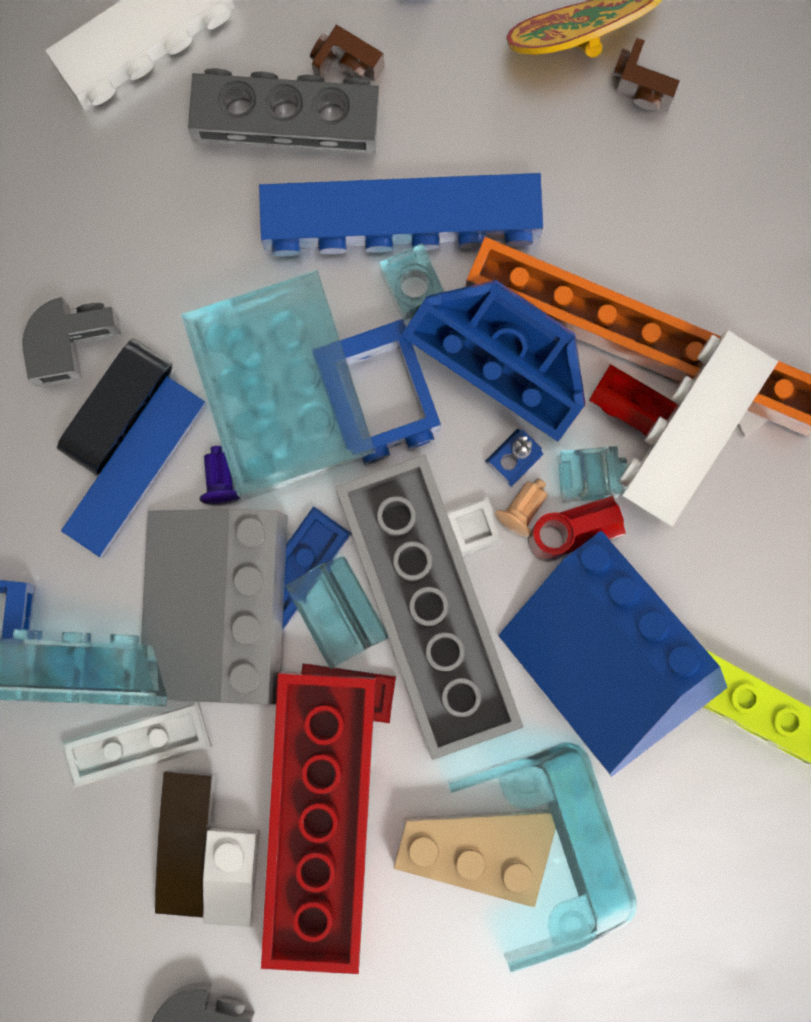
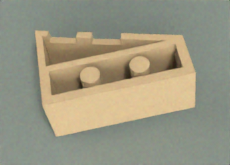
M557 810L406 818L394 862V869L535 908L560 813Z

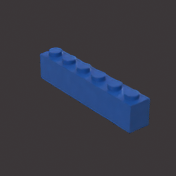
M541 173L259 184L261 242L264 250H272V254L275 256L300 254V249L319 248V253L341 254L347 251V247L365 246V250L368 252H388L393 250V245L412 244V249L427 251L440 248V243L458 242V247L474 249L481 247L485 237L494 241L505 240L506 246L522 247L533 244V239H540L543 231Z

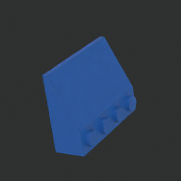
M602 531L598 532L564 558L498 635L611 777L728 688L719 664Z

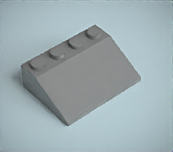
M255 509L148 511L138 699L276 704L278 673L281 672L288 515L278 510Z

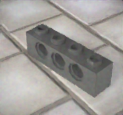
M210 68L206 69L204 74L192 73L188 130L193 141L376 153L379 86L370 85V81L361 78H347L343 80V83L324 82V78L316 75H300L297 77V80L278 79L276 74L270 72H253L250 77L232 76V73L228 70ZM236 98H245L251 102L249 109L241 114L229 112L227 106ZM282 101H291L297 105V110L289 117H279L273 113V109ZM328 104H336L344 110L341 117L336 120H325L319 115V112Z

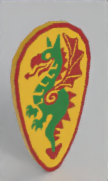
M588 0L565 6L518 23L509 30L506 36L507 44L512 51L531 55L554 53L576 47L587 56L594 58L602 51L600 36L643 16L655 8L662 0Z

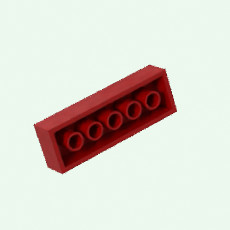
M296 672L278 673L261 969L359 974L376 677Z

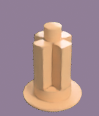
M538 478L534 483L527 481L506 511L496 510L495 516L497 520L509 531L522 537H529L531 531L527 526L548 496L543 490L546 483Z

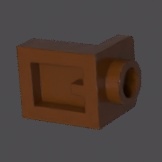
M337 24L329 36L323 33L318 38L310 53V58L313 59V74L324 78L336 58L340 60L338 65L351 76L362 79L365 75L374 82L385 67L383 52Z

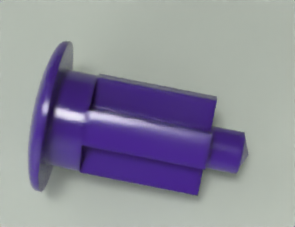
M212 446L210 448L211 453L204 456L207 488L206 493L202 494L199 500L204 504L214 506L237 502L241 499L242 494L233 490L229 453L222 452V446Z

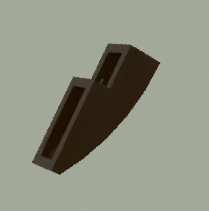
M171 770L164 771L156 864L155 914L203 918V875L207 830L212 828L211 815L215 774Z

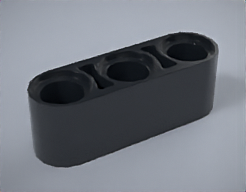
M136 338L129 340L64 431L58 442L57 450L95 476L99 475L166 376L169 377L173 369V363Z

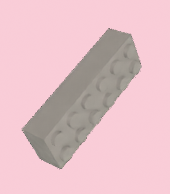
M426 454L335 486L431 759L443 757L523 728L520 715Z

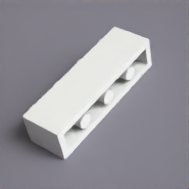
M120 0L46 49L45 52L83 109L91 103L93 106L100 105L111 98L116 91L115 88L129 78L137 80L146 75L154 67L153 62L168 52L170 55L184 50L192 42V36L204 28L214 29L223 24L230 17V11L235 8L233 0Z
M729 330L723 332L720 338L712 334L697 357L703 363L702 367L694 379L688 376L683 378L670 399L677 404L668 420L662 417L657 419L644 440L651 445L642 461L633 458L618 481L625 486L620 495L671 527L675 524L778 363L776 359Z

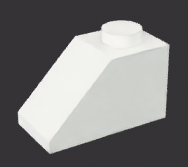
M212 827L207 830L203 875L204 924L252 927L260 830Z

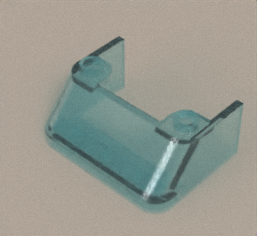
M561 742L447 780L449 789L453 793L498 778L505 798L512 805L528 809L548 803L578 893L577 897L560 902L550 912L548 931L551 938L504 953L510 973L585 948L632 920L637 910V898L590 758L582 747L570 742Z

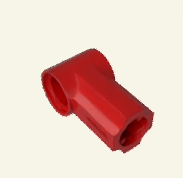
M612 495L560 513L553 512L543 515L531 529V535L528 537L531 552L540 560L547 562L556 561L564 555L574 552L600 531L609 540L624 536L626 531L619 505ZM551 526L558 529L563 536L562 546L559 548L546 546L540 538V530L542 528Z

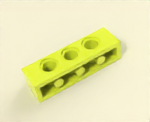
M707 651L721 667L728 688L703 706V708L811 767V708Z

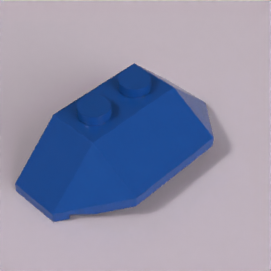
M497 280L427 296L401 334V337L557 442H559L586 404L575 333Z

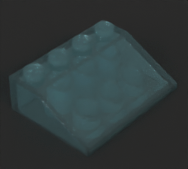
M318 270L181 314L239 497L247 500L375 453Z
M13 629V639L0 638V700L167 707V694L153 647L139 645V636L110 634V644L91 643V633L62 632V641L42 640L43 631Z

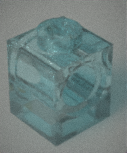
M423 243L379 262L380 274L400 318L404 321L413 318L427 296L444 292ZM417 277L426 283L428 289L419 297H410L402 291L401 285L408 278Z
M617 446L560 451L557 456L562 503L598 500L612 495L614 498L620 496L622 486L624 485L618 481L628 464L626 457L619 458Z

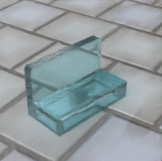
M344 556L322 563L285 585L330 669L388 639L386 630Z

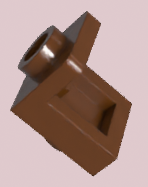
M636 37L632 50L622 48L613 75L621 77L616 92L633 98L634 104L643 109L658 111L661 108L668 111L680 80L636 65L645 42L644 39Z

